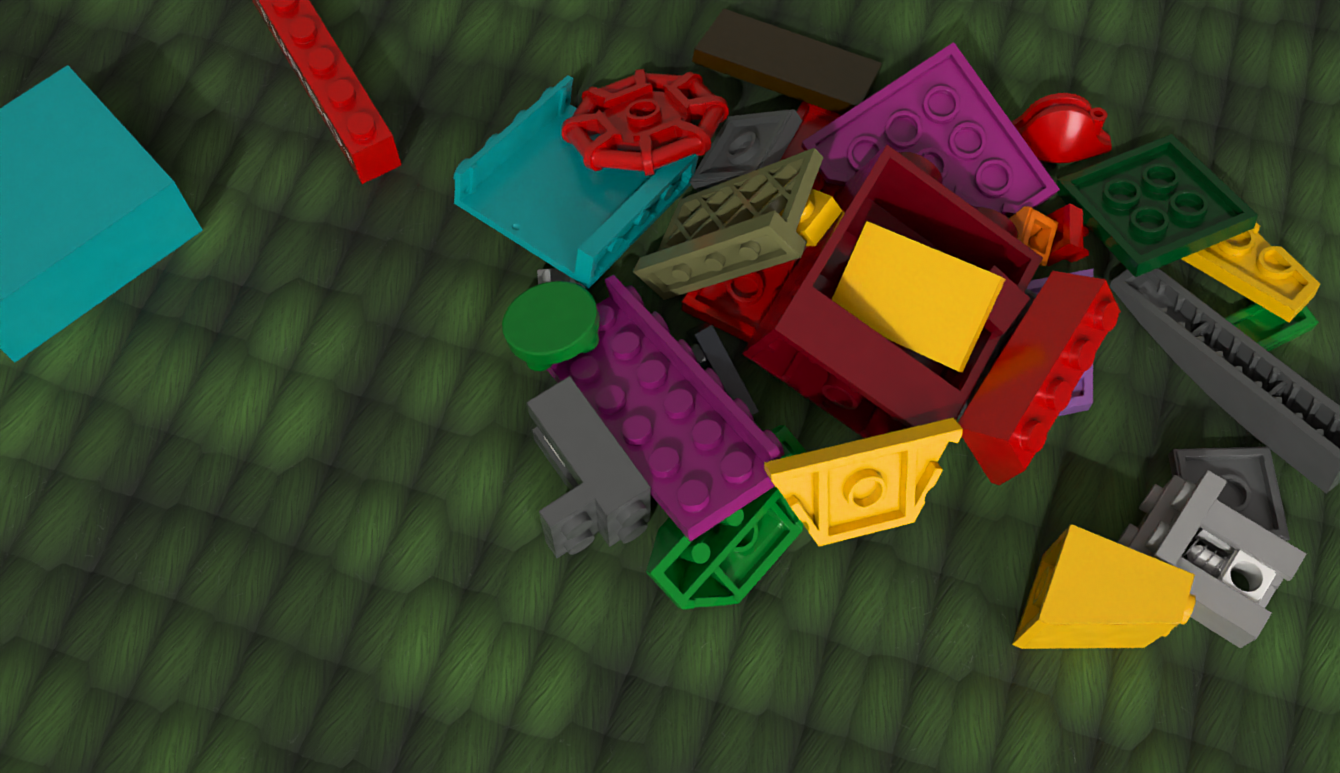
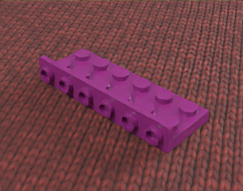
M611 275L605 279L610 297L596 304L600 316L598 345L588 353H580L569 360L553 364L547 371L557 383L569 376L649 484L652 497L691 542L773 488L775 485L764 470V462L781 459L784 456V449L773 432L768 429L762 431L754 423L750 410L741 399L736 398L732 400L728 396L720 378L711 368L704 370L697 363L690 346L683 339L676 341L670 335L669 328L661 315L656 311L650 313L644 307V303L636 289L632 285L625 287L614 275Z

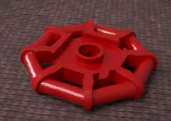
M644 69L635 70V75L601 88L590 87L582 93V102L572 117L563 122L561 134L567 143L573 144L582 155L584 165L591 170L600 171L603 168L644 171L645 176L655 175V169L693 154L702 156L708 152L712 146L711 139L719 124L727 118L729 109L727 101L720 96H715L703 84L702 77L699 74L687 72L684 75L645 73ZM701 119L698 126L690 123L691 120ZM599 133L601 134L594 141L589 137L591 135Z

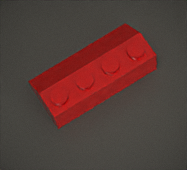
M1052 271L959 419L958 424L963 428L962 438L991 483L1000 486L1026 470L1035 453L1039 452L1044 446L1047 433L1059 413L1068 406L1071 394L1083 373L1092 366L1095 353L1107 333L1116 326L1120 309L1106 279Z

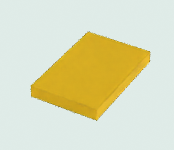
M866 221L832 297V301L886 339L956 371L963 372L1006 279Z

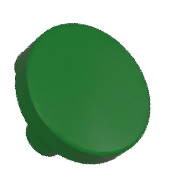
M551 281L533 286L517 296L504 314L502 330L513 354L525 361L529 369L541 372L549 369L553 364L569 360L580 353H588L594 350L599 343L598 329L600 316L593 296L584 287L567 281Z

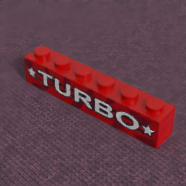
M252 0L361 184L401 166L392 133L309 0Z

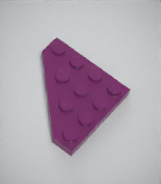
M954 42L802 141L801 145L804 151L815 148L823 156L818 172L826 183L844 187L849 179L886 145H889L897 152L918 154L928 159L938 168L942 175V185L971 206L990 208L1009 218L1024 206H1030L1034 209L1060 190Z

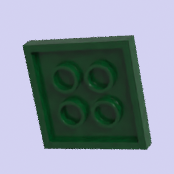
M1173 134L1057 179V186L1060 189L1057 192L1059 197L1067 205L1070 203L1083 210V222L1134 277L1251 230L1255 227L1258 217L1254 210Z

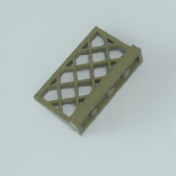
M815 148L680 199L658 251L640 257L633 273L663 300L801 258L807 242L796 232L823 156ZM784 209V212L781 217L779 213Z

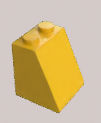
M1070 524L1042 556L1012 645L1021 649L1145 648L1161 636L1166 637L1171 629L1177 625H1184L1188 621L1196 602V596L1190 593L1195 574Z

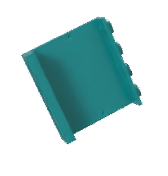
M567 75L554 87L547 88L540 99L528 110H521L513 122L500 134H493L487 140L485 146L472 158H466L458 165L453 177L455 179L454 204L589 289L691 185L689 182L695 173L698 155L693 154L655 169V175L645 176L644 171L603 168L600 171H594L584 165L582 155L573 144L567 143L561 134L563 122L572 117L577 109L570 104L573 78ZM599 133L591 135L589 137L594 141L601 134Z

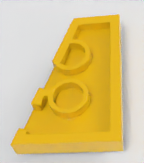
M1257 222L1251 230L1181 258L1289 323L1315 296L1320 286V283L1282 246H1271L1258 233L1261 226Z

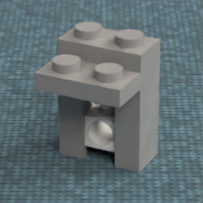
M1209 470L1195 484L1189 480L1185 481L1177 475H1174L1163 488L1154 484L1139 506V509L1145 512L1146 515L1138 528L1130 523L1116 543L1195 574L1190 593L1196 596V602L1190 617L1239 648L1254 641L1272 614L1265 607L1276 589L1280 586L1282 580L1290 581L1293 578L1306 553L1218 501L1217 497L1227 481ZM1192 538H1196L1197 540L1194 542V544L1191 545L1188 551L1182 556L1187 546L1191 542ZM1231 571L1239 572L1246 577L1249 582V592L1240 590L1233 584L1230 576Z

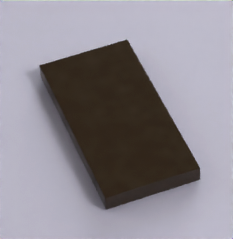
M724 8L695 47L692 62L840 115L845 114L867 99L882 66L881 62Z

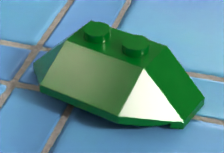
M779 425L770 430L778 438L784 449V456L781 458L807 452L785 425ZM775 486L691 542L669 517L658 529L646 573L680 609L739 604L803 531L804 524L799 520Z

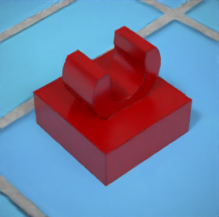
M1069 203L1047 215V217L1058 222L1047 266H1051L1063 259L1069 262H1076L1089 256V250L1084 248L1083 237L1089 235V230L1083 225L1082 209Z

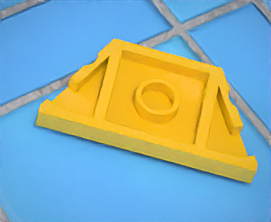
M949 418L764 462V470L820 547L914 523L925 504L927 492L935 486L943 471V468L938 464L948 442H959L962 437L963 428L954 418Z

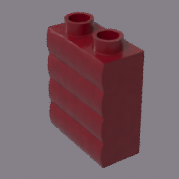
M889 145L882 148L849 179L836 199L837 204L842 209L841 214L816 246H807L798 264L784 283L771 308L742 353L864 439L949 418L957 420L1001 335L997 336L993 332L990 333L983 327L963 372H959L886 339L832 301V297L850 259L849 255L853 252L866 221L984 270L995 265L1023 292L1026 291L1043 259L1042 256L1017 239V228L1005 215L990 208L971 206L942 185L943 180L940 171L928 159L912 152H897Z

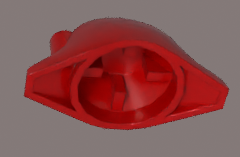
M1056 93L1047 95L1035 101L1021 116L1011 121L1038 160L1052 163H1071L1110 152L1112 148L1110 135L1102 129L1107 118V112L1099 107L1092 108L1089 101L1076 94Z

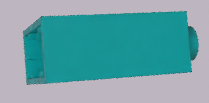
M69 65L0 108V349L15 363L203 231L172 178Z

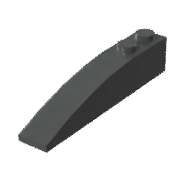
M1159 268L1138 277H1134L1127 269L1111 281V289L1143 328L1172 360L1240 425L1263 444L1269 446L1273 452L1327 494L1340 483V406Z

